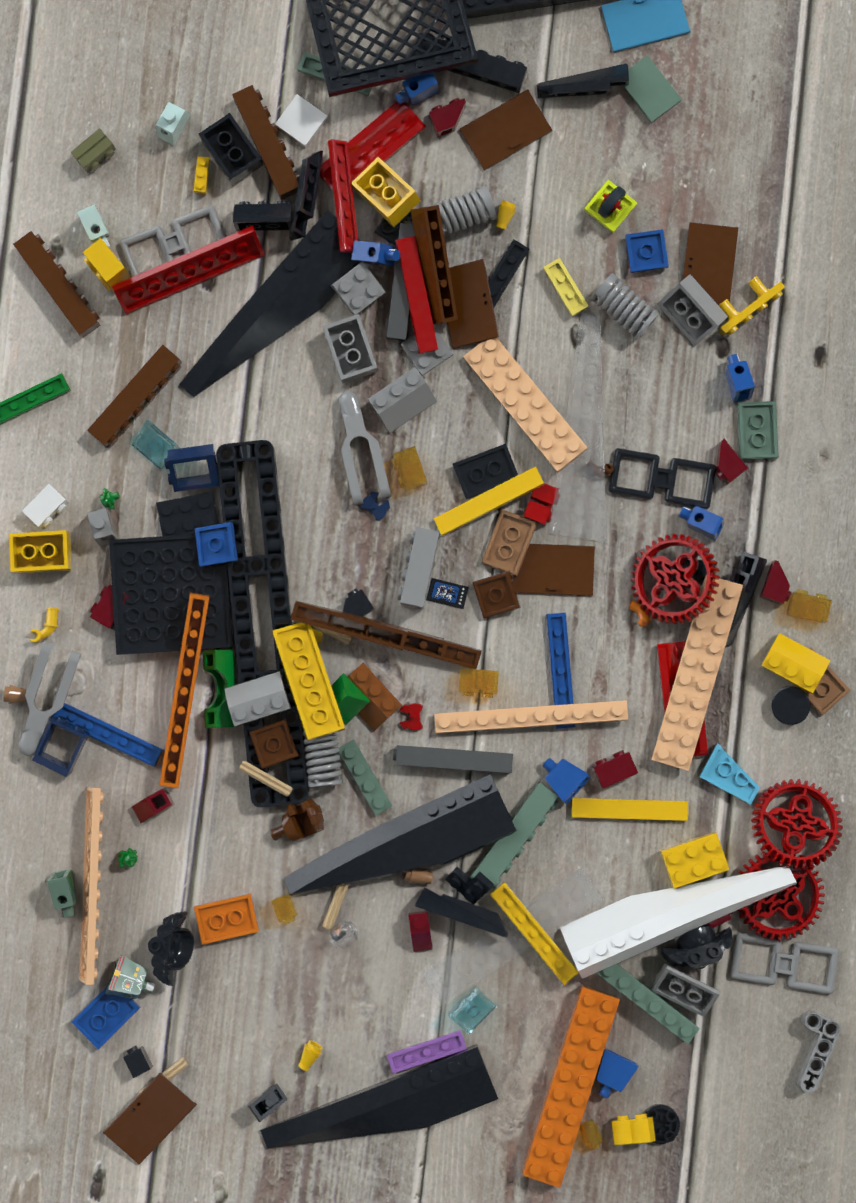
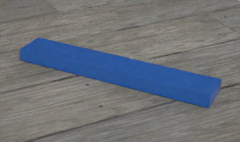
M566 613L546 614L554 705L574 704ZM575 724L556 725V729L576 727Z
M66 703L51 716V718L55 716L65 717L69 720V723L85 727V731L90 733V737L153 767H156L163 752V749Z

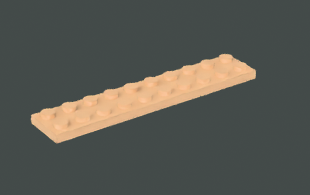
M707 575L705 576V579H704V582H703V586H702V589H701V596H702V594H703V592H704V590H705V587H706ZM723 579L715 580L719 584V587H714L718 594L712 593L711 597L714 598V601L709 600L707 602L710 607L704 606L705 613L703 614L698 611V618L693 616L651 759L687 771L690 769L743 588L741 584Z
M86 787L80 981L86 985H94V980H97V968H94L95 960L98 959V948H95V940L99 938L96 921H99L97 901L100 900V889H97V882L101 880L98 862H101L102 857L101 850H99V842H102V831H99V823L103 821L100 803H103L104 799L101 788Z

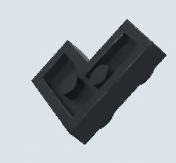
M458 867L445 879L451 887L455 888L472 904L477 903L494 885L480 871L470 879Z

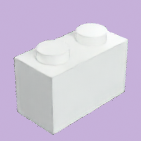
M48 484L22 512L42 529L43 527H48L53 522L52 518L57 513L61 514L66 509L68 501L52 485Z

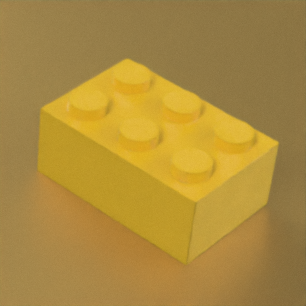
M379 157L351 183L355 191L393 227L421 201L416 191Z
M101 238L83 251V254L86 256L83 260L108 292L110 290L113 291L112 286L114 284L131 278L125 267Z
M69 531L9 534L10 572L20 574L72 570Z
M716 832L659 850L671 886L674 889L730 870Z

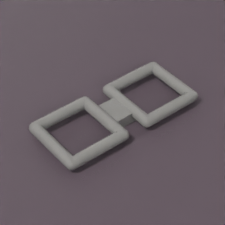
M208 206L174 219L172 225L175 232L164 236L162 228L156 226L120 240L119 245L131 276L133 277L140 273L137 271L128 245L156 235L166 262L173 260V254L183 251L185 255L191 252L181 225L208 214L218 239L225 238V233L214 206Z
M736 934L730 971L732 979L774 985L777 973L789 974L787 984L789 988L832 994L834 992L839 950L837 948L795 942L792 954L780 953L782 941H778L777 938L770 940L769 937L763 938L758 935ZM743 941L773 946L769 977L738 972ZM800 950L831 955L826 986L796 981Z

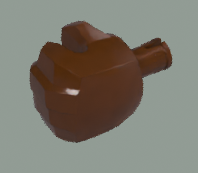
M313 799L301 802L299 806L289 804L287 812L282 817V825L270 830L273 840L276 841L287 836L292 842L324 830V818L320 805H317Z

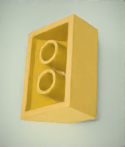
M779 633L761 667L813 694L831 660Z

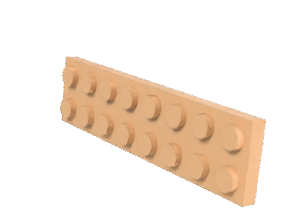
M497 338L482 341L463 356L465 361L558 473L588 450L584 442Z

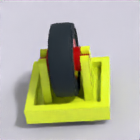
M607 180L584 208V211L610 232L614 233L636 207L637 202L628 196L623 188L617 187L610 180Z

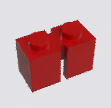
M545 484L533 490L531 499L546 504L548 507L529 500L523 517L535 521L542 526L546 522L550 523L554 513L550 510L553 504L557 505L560 494H557L559 489Z

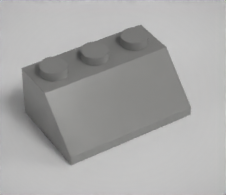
M691 274L657 303L694 346L728 317Z
M416 367L368 398L369 404L389 433L437 402Z
M280 671L224 689L234 726L291 709Z
M665 963L657 973L651 990L703 1017L720 995V991Z

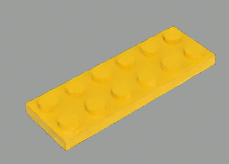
M300 622L273 630L272 634L307 741L345 730L312 626Z

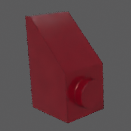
M724 438L718 447L716 471L718 473L716 475L722 483L726 482L728 485L748 468Z
M774 560L771 563L759 597L782 605L784 602H788L790 598V584L779 561Z
M428 911L409 913L413 951L432 950Z

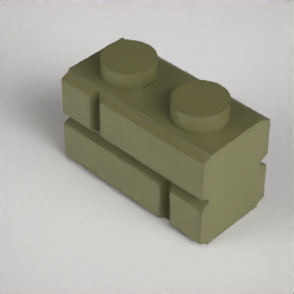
M99 128L72 150L71 154L88 173L89 171H96L100 167L99 163L104 159H110L115 154L116 148Z

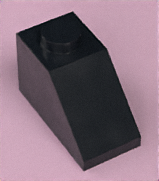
M356 588L347 594L348 598L345 599L343 612L363 617L374 610L362 589L358 591Z

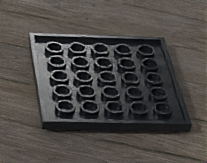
M195 534L109 540L116 655L181 651L190 593L209 596L201 649L232 647L227 563L204 567L199 566ZM123 592L125 593V594H124V598H125V600H126V602H125L124 605H123Z

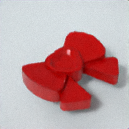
M418 703L408 706L406 704L403 705L400 711L410 714V720L400 722L404 729L420 730L423 728L420 721V712L423 709V705Z

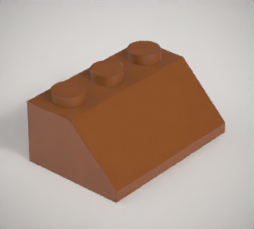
M364 663L348 676L370 700L358 714L373 731L379 728L403 706Z

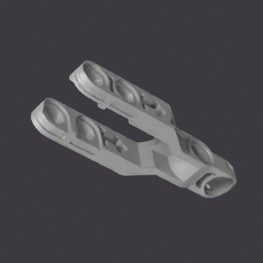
M346 391L339 398L347 432L341 453L355 506L357 504H364L350 449L352 440L356 437H363L369 442L382 499L391 497L379 443L365 430L357 395L354 392Z
M43 642L25 694L30 713L19 743L20 752L25 756L35 754L44 735L49 717L64 706L81 653L71 651L53 706L47 711H42L37 708L35 698L53 646L52 643Z

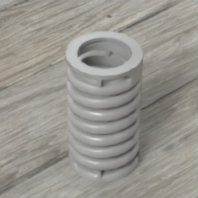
M487 186L477 189L476 192L472 190L469 194L464 193L462 196L451 197L448 201L444 199L441 204L439 202L434 204L439 205L444 236L445 232L448 234L453 233L451 222L455 232L460 230L457 218L463 230L467 227L464 216L468 227H473L474 225L471 214L475 224H480L478 212L483 223L487 222V218H490V220L497 219L494 203Z
M612 273L595 291L590 300L596 303L597 306H601L603 311L607 310L609 316L613 315L612 318L618 320L619 325L624 324V329H630L629 333L638 339L660 313L649 304L643 308L646 303L645 300H641L636 305L640 296L635 295L633 297V290L626 294L629 290L627 285L620 290L624 283Z
M337 733L310 741L304 740V744L309 745L305 747V752L308 753L305 758L310 760L307 761L306 766L313 767L307 770V774H309L308 787L343 784V779L340 778L342 771L336 769L341 767V763L338 761L340 760V755L336 754L340 750L338 747H333L339 744V741L335 739L338 737Z

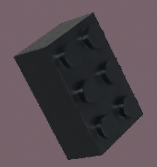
M228 113L199 133L202 143L232 186L263 166L262 158L231 113Z

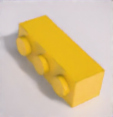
M197 157L194 183L195 194L207 195L211 161L209 157Z

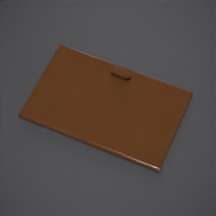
M529 89L459 129L484 171L553 131L530 94Z
M689 222L683 280L691 274L717 305H720L726 299L730 302L739 228Z
M484 259L450 267L458 320L447 322L452 349L499 337Z
M530 544L518 576L513 575L516 593L593 596L595 546Z
M160 1072L103 1131V1134L140 1165L197 1104Z

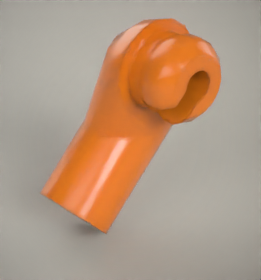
M632 600L628 609L638 614L639 626L647 627L651 622L650 615L645 614L646 610L640 609L641 604H637Z

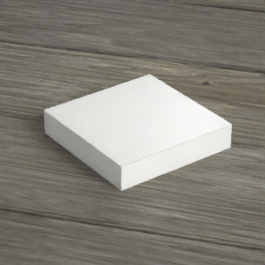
M297 94L275 125L306 148L328 116Z

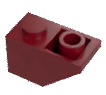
M456 98L451 100L448 105L443 107L438 105L431 109L429 118L437 138L456 130L466 107L465 98L461 100Z
M162 788L136 803L132 808L140 823H143L175 804L167 789Z

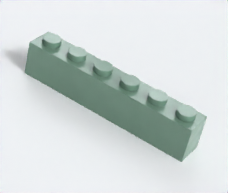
M538 783L512 818L517 831L495 841L471 874V877L473 878L480 871L494 884L492 888L496 889L501 882L499 878L503 872L507 873L513 865L511 863L512 859L515 856L518 858L524 850L523 844L526 840L528 842L532 840L536 834L534 829L537 825L541 827L547 819L545 814L549 809L553 811L559 802L556 800L558 796L541 783Z
M618 964L596 972L687 1044L690 1043L700 1028Z

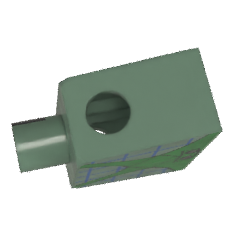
M71 869L52 873L47 883L54 908L62 910L63 918L75 915L73 906L77 901V895Z

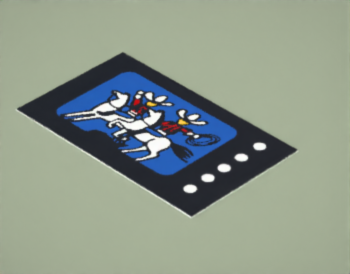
M432 578L426 600L464 609L469 587Z

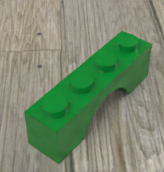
M233 650L203 651V670L212 676L216 686V695L213 702L204 709L205 728L235 727L224 690L234 686Z

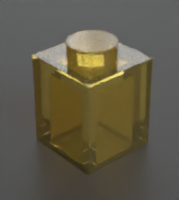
M290 893L271 900L279 923L284 921L287 924L295 920L298 912Z

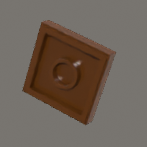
M510 571L472 582L483 618L521 608Z
M286 719L249 732L262 769L299 756Z

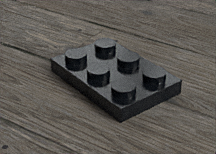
M506 443L452 464L466 500L518 476Z
M213 492L156 502L162 536L195 534V528L219 524Z

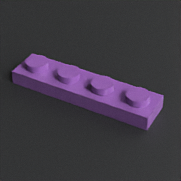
M461 1030L389 1053L387 1057L394 1074L466 1050L467 1047Z

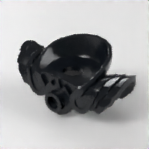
M186 911L176 912L165 917L163 925H160L157 929V936L151 938L148 942V949L154 955L151 959V965L154 967L153 975L168 986H174L173 970L183 969L190 961L194 950V936L192 932L187 928H181L187 918L188 912Z
M711 926L692 929L676 940L675 948H660L661 955L673 967L679 965L681 967L690 966L696 969H703L709 964L718 962L722 958L724 950L730 948L733 939L732 930L728 927L716 936L715 930Z

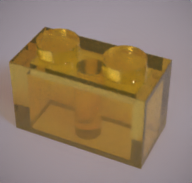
M415 446L393 453L394 459H391L394 470H399L400 477L397 478L401 488L404 487L407 492L428 484Z
M797 589V592L791 593L786 615L819 623H827L832 600L827 599V595L816 593V596L808 595L806 590Z
M460 668L459 692H462V696L474 697V693H482L481 697L493 698V694L497 695L499 671Z

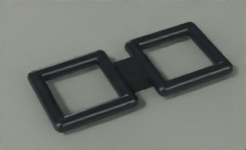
M620 448L615 450L612 464L614 470L611 473L608 488L610 493L650 500L654 497L656 487L666 489L665 501L667 503L691 507L698 506L702 509L710 507L716 466L714 464L673 458L670 469L658 468L659 455ZM621 456L651 461L647 491L617 486ZM678 466L708 471L703 501L673 496Z

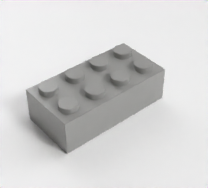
M417 527L416 531H412L410 544H413L412 550L408 549L406 562L409 563L408 569L404 568L402 574V581H405L404 587L399 588L397 597L398 600H401V605L418 609L424 608L440 535L439 531Z

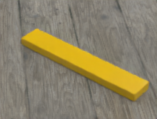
M535 466L433 519L441 535L444 536L545 485Z
M573 798L571 817L688 821V801Z
M505 882L490 893L492 898L563 985L579 974L577 969Z

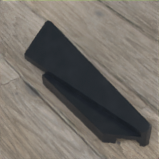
M323 151L314 152L302 160L295 211L289 227V239L291 241L305 237L308 219L314 216Z

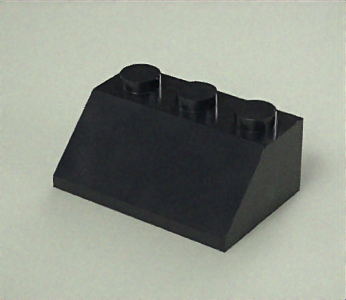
M242 201L239 204H234L233 224L236 231H241L250 226H253L255 231L289 230L293 217L292 203H288V201H277V204H269L268 201L250 204V202Z

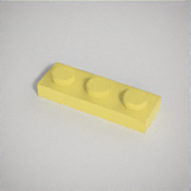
M560 258L543 267L571 317L589 307Z

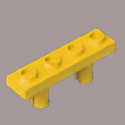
M756 276L748 284L758 295V299L743 311L737 312L728 299L718 305L728 316V322L718 330L722 337L725 334L730 336L738 329L737 325L743 322L745 324L753 318L751 314L756 310L759 313L768 306L767 302L773 299L775 301L782 296L783 293L781 291L785 288L783 283L780 281L771 289H767L758 276Z

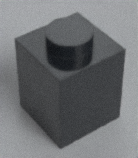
M135 1045L126 1050L127 1054L123 1059L133 1078L152 1069L153 1065L143 1046L138 1048Z

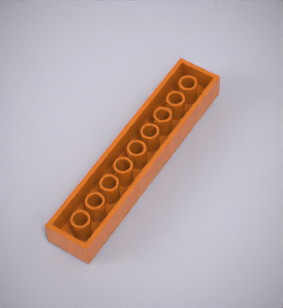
M581 985L522 1169L523 1176L555 1187H561L619 1005V997Z

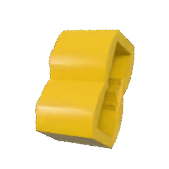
M636 1114L635 1118L629 1119L628 1115L617 1116V1120L612 1121L614 1145L656 1141L653 1117H647V1114Z

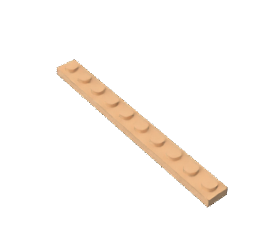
M627 700L434 714L436 734L627 721Z

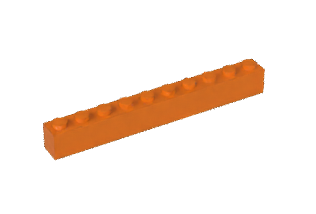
M190 593L159 786L179 788L209 603L208 595Z

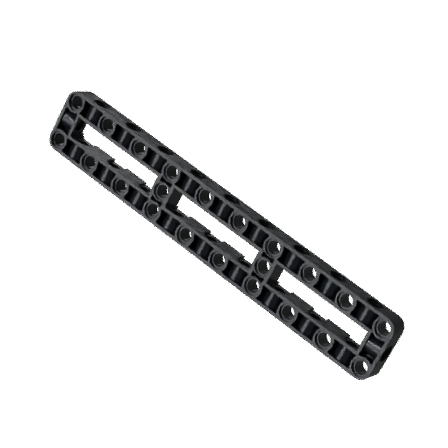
M267 440L223 444L218 447L216 452L223 523L232 522L233 526H239V532L235 535L238 561L227 563L239 684L245 683L248 677L257 679L279 671L283 680L285 671L275 640L276 670L259 671L257 668L256 638L252 621V598L249 590V577L267 575L272 629L276 630L293 625L292 620H290L292 614L275 449L271 442ZM263 446L270 448L267 455L260 454V449ZM225 450L232 452L229 459L222 458V453ZM255 461L265 555L247 557L245 551L244 519L241 512V488L237 466L240 462ZM272 484L274 489L272 492L266 493L263 490L264 486ZM234 488L235 495L227 497L226 490ZM271 521L277 522V528L274 531H270L267 528L268 523ZM275 559L281 560V566L278 569L271 567V563ZM256 561L262 563V568L259 571L252 569V565ZM237 563L243 565V570L240 573H235L233 570L234 565ZM278 597H283L285 599L284 606L277 607L275 600ZM240 601L247 603V608L244 611L237 609V604ZM249 639L251 646L246 650L242 649V640ZM284 683L291 709L281 711L282 720H287V714L290 711H294L297 714V719L294 722L287 720L296 749L300 751L301 757L296 761L293 759L286 760L288 785L293 788L289 796L279 793L248 775L251 801L257 807L298 804L306 801L310 794L303 727L290 686ZM264 717L258 719L256 726H251L249 722L243 723L246 757L248 763L268 773L269 767L262 769L260 764L256 765L252 761L256 751L249 734L251 731L264 727ZM297 788H302L305 792L302 799H298L294 795V791ZM263 792L266 795L264 803L257 801V793Z

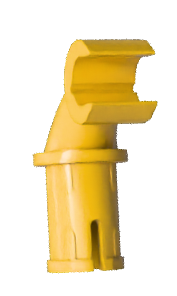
M47 607L46 624L43 625L45 628L41 631L32 629L30 632L37 633L38 635L35 639H29L30 641L40 643L43 639L49 637L56 628H59L57 625L59 608Z

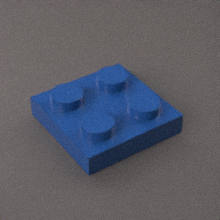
M663 229L625 235L630 273L669 267Z
M232 522L195 528L199 566L204 567L238 561Z

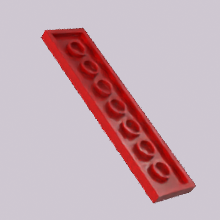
M250 226L114 284L112 288L125 314H129L260 258L265 254L254 227Z

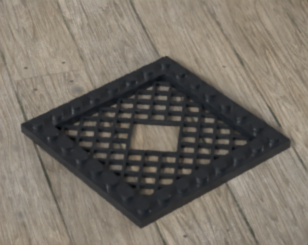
M306 0L329 97L478 63L477 52L462 0H442L443 4L437 2V0H425L430 3L426 9L418 6L421 0H416L415 3L408 0H398L410 6L411 9L393 34L362 19L375 0H370L367 6L358 3L360 0H340L337 5L329 2V0ZM344 1L352 4L348 11L340 7ZM326 5L333 8L330 14H328ZM433 5L441 8L437 15L429 12ZM355 7L363 10L359 17L351 13ZM415 9L423 13L419 19L411 16ZM337 11L345 14L340 21L333 18ZM444 11H445L447 20L441 18V15L444 13ZM426 15L434 18L430 25L422 22ZM348 16L356 20L352 26L344 23ZM408 19L415 22L412 29L403 26ZM330 21L338 24L334 30H332ZM437 21L446 24L441 31L434 28ZM359 22L367 25L363 32L355 29ZM419 25L427 29L423 35L415 32ZM341 26L349 30L344 37L337 33ZM448 27L450 29L451 36L445 33ZM370 28L378 31L374 38L366 35ZM400 30L408 33L404 40L396 36ZM430 31L438 34L434 41L426 38ZM352 32L360 36L356 42L348 39ZM382 34L390 37L386 44L378 41ZM412 35L420 39L416 45L408 42ZM334 37L341 40L338 46H336ZM441 37L450 40L446 47L438 44ZM363 38L371 41L367 48L359 45ZM393 39L401 43L397 50L389 46ZM423 41L431 44L427 51L419 48ZM345 42L353 46L348 53L341 49ZM374 44L383 47L379 54L371 51ZM405 45L412 48L408 56L400 52ZM434 47H437V48L441 49V50L432 52V50L434 49ZM356 48L364 52L360 58L352 55ZM386 50L394 53L390 60L382 57ZM416 51L421 53V55L413 56ZM338 53L345 56L342 62H340ZM367 54L375 57L371 64L363 61ZM397 56L404 58L400 60H395ZM349 58L357 62L352 69L345 66ZM378 60H381V61L385 62V63L376 65V63L378 62ZM360 64L365 66V68L357 69Z

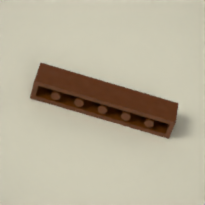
M253 85L233 93L234 102L280 199L283 200L298 192L300 176L298 173L294 174L292 170L295 167L291 157H286L284 153L287 150L283 140L279 141L276 136L279 133L275 123L271 124L268 119L271 115L267 106L263 107L260 102L263 98L259 89L255 90Z
M439 205L411 209L415 239L433 324L458 320Z
M30 231L13 243V245L83 339L101 326L97 321L100 317L94 309L90 311L86 306L89 302L84 295L79 296L75 291L78 287L73 280L70 279L68 281L64 276L67 272L62 265L59 264L57 266L53 261L56 257L51 250L48 249L46 251L42 246L45 242L40 235H34Z
M162 345L87 431L105 447L113 446L117 442V436L121 431L125 432L131 425L130 421L134 417L137 418L143 412V406L147 402L151 403L154 400L158 389H163L169 382L168 378L172 374L175 375L181 369L180 364L182 361L167 347Z

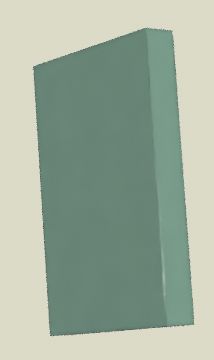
M648 55L628 69L629 85H623L622 87L651 124L681 102V97Z
M776 401L738 402L740 459H778Z

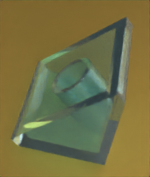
M149 420L145 421L132 444L134 448L160 470L165 466L164 458H167V450L180 448Z
M475 985L448 1012V1016L470 1034L497 1006Z

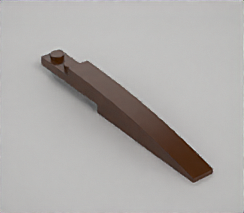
M295 601L290 619L472 669H477L482 652L480 649L447 641L434 635L300 601Z

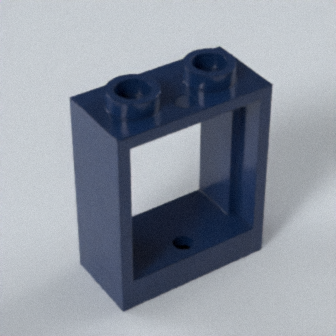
M213 444L167 450V458H164L165 468L170 471L168 482L169 485H173L174 492L219 486L218 466ZM207 460L209 474L177 478L175 464Z
M55 716L50 719L32 761L68 777L72 773L90 733L85 731L86 728L81 725L69 723V720L65 717ZM56 726L81 737L69 764L45 753Z

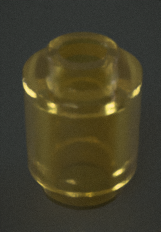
M594 1119L582 1122L579 1132L584 1147L589 1148V1150L600 1148L603 1140L598 1124L595 1123Z

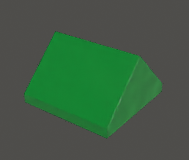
M344 673L331 685L343 723L347 725L370 700Z

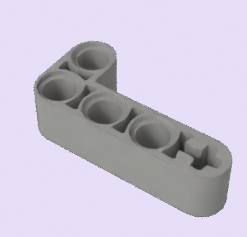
M806 1011L802 1015V1023L808 1029L816 1032V1035L797 1082L803 1091L812 1093L820 1083L840 1034V1026L831 1018L814 1011ZM810 1016L816 1017L814 1025H808L807 1021ZM831 1023L834 1024L833 1032L827 1033L826 1026ZM821 1042L827 1043V1048L824 1051L818 1050V1045ZM819 1060V1067L811 1069L812 1061ZM810 1080L812 1083L811 1085H805L804 1081Z

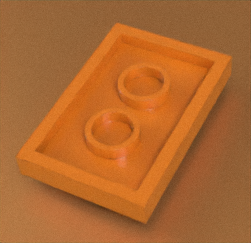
M251 893L194 906L202 945L259 932Z

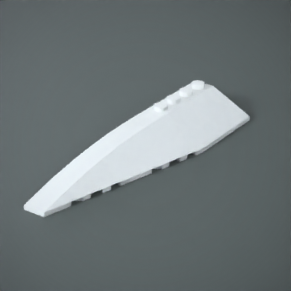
M783 866L684 885L675 889L668 888L626 897L563 925L560 929L579 974L583 979L692 929L795 885L797 882L790 868Z

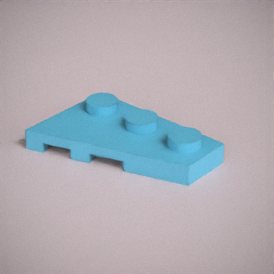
M716 743L699 777L751 805L760 787Z

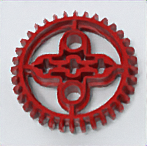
M673 534L672 538L669 535H665V541L663 538L658 537V543L653 540L652 547L646 545L647 552L640 551L643 556L642 558L636 557V560L639 561L638 565L633 564V567L637 569L631 572L635 576V578L631 579V582L635 583L631 589L636 591L633 596L638 598L636 603L642 604L640 609L646 610V615H651V618L654 620L658 618L659 622L665 620L666 624H670L671 620L673 624H677L678 620L683 624L685 623V617L688 621H692V615L698 618V611L703 614L705 613L703 607H710L707 602L709 600L714 601V598L711 597L712 593L718 594L714 587H719L715 580H719L720 576L715 575V573L719 572V568L714 567L718 563L712 560L714 555L712 553L709 554L710 549L704 548V543H699V540L696 538L692 540L691 536L685 538V535L680 534L678 538L676 534ZM672 546H682L692 550L691 553H682L674 562L664 556L653 558L661 550ZM698 556L703 560L707 570V583L702 596L700 585L692 578L698 569ZM690 559V566L684 568V562ZM648 564L650 573L658 580L652 589V602H650L644 590V574ZM657 564H661L664 571L660 570ZM671 575L676 576V579L679 583L674 582L673 577H671ZM685 587L690 588V590L692 591L693 595H692V594H689V592L687 591V589H686ZM666 590V596L661 599V591ZM676 596L685 602L697 600L692 607L680 612H666L658 608L659 605L665 606L670 604Z
M790 779L788 784L783 780L781 785L775 783L774 788L770 786L768 792L764 791L762 793L763 797L758 798L759 803L754 805L757 810L752 812V815L755 817L751 819V822L755 823L752 826V830L757 831L753 834V837L760 838L756 841V844H763L760 850L764 851L766 849L768 851L766 857L774 856L772 862L779 859L780 866L786 862V868L793 864L794 869H797L800 864L803 870L806 868V864L809 868H812L813 864L816 866L820 865V860L825 862L827 857L832 856L831 851H836L837 847L835 845H839L840 840L838 838L842 837V833L839 831L843 829V826L839 825V823L843 820L837 817L841 814V811H835L838 804H831L834 800L833 797L828 799L826 797L828 795L827 791L824 794L821 793L822 787L815 789V783L808 786V780H805L803 784H801L800 779H797L795 784L793 779ZM786 792H800V794L795 795L790 800L788 809L776 807L766 812L769 803L777 796ZM806 794L816 799L823 806L830 820V829L823 819L811 816L813 804ZM797 802L803 803L805 809H799ZM764 819L771 829L783 832L782 847L788 854L783 853L771 843L764 829ZM825 836H829L826 844L818 852L805 857L794 856V854L800 853L803 850L806 839L819 841ZM789 839H795L797 846H792Z
M765 851L761 852L763 858L756 854L755 859L757 861L754 862L752 859H749L748 861L751 866L749 867L744 864L743 867L747 871L739 870V874L769 869H761L760 866L772 862L774 856L766 857ZM807 864L802 872L791 871L794 878L797 879L796 886L792 885L781 890V899L775 898L777 894L774 893L754 902L752 905L753 913H750L747 906L736 910L743 911L739 918L746 917L743 921L745 925L751 922L750 930L757 927L755 934L758 935L763 931L762 937L766 938L769 933L770 940H773L775 935L778 941H781L782 935H784L785 940H789V934H791L792 938H796V931L803 935L801 928L807 931L810 930L807 924H815L811 919L813 917L819 919V916L815 914L816 910L822 912L818 904L824 905V901L819 900V897H825L824 893H819V890H823L824 886H818L817 884L822 882V878L815 879L819 872H811L815 866L813 865L812 868H809ZM805 876H807L812 887V903L809 911L802 918L803 906L796 895L804 889ZM762 903L768 904V905L766 906L767 911H764V910H761V911H760V909L762 908V906H761ZM777 903L782 904L781 907L775 906V905H776ZM794 904L796 911L794 914L789 915L787 907ZM779 912L785 920L797 921V924L781 929L771 928L761 924L756 920V917L766 919Z

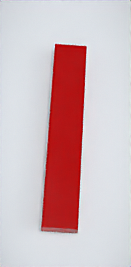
M331 139L328 141L340 252L352 253L354 241H358L347 141Z
M415 236L397 239L395 241L397 250L400 252L399 261L418 353L438 350Z

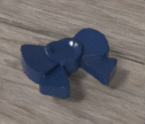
M371 492L370 496L363 499L364 504H361L360 507L371 512L376 521H380L385 517L387 509H390L389 500L379 506L378 503H375L379 492Z

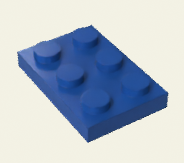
M107 987L72 1021L78 1030L98 1050L141 1008L133 999L105 994Z

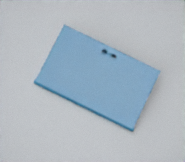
M620 0L601 5L613 52L691 32L682 0Z

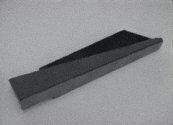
M625 63L538 83V99L610 94V86L629 85L628 64Z
M744 551L741 555L739 570L733 568L729 580L730 582L743 585L726 645L733 644L767 563V559Z
M424 887L415 904L418 908L502 937H508V933L498 913L446 894L440 896Z

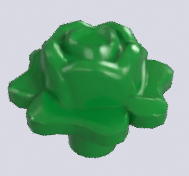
M104 488L103 494L100 495V501L105 508L109 507L114 510V504L120 498L118 491L112 493Z
M128 848L127 851H120L118 853V857H120L118 859L119 867L125 870L133 867L138 860L137 851Z

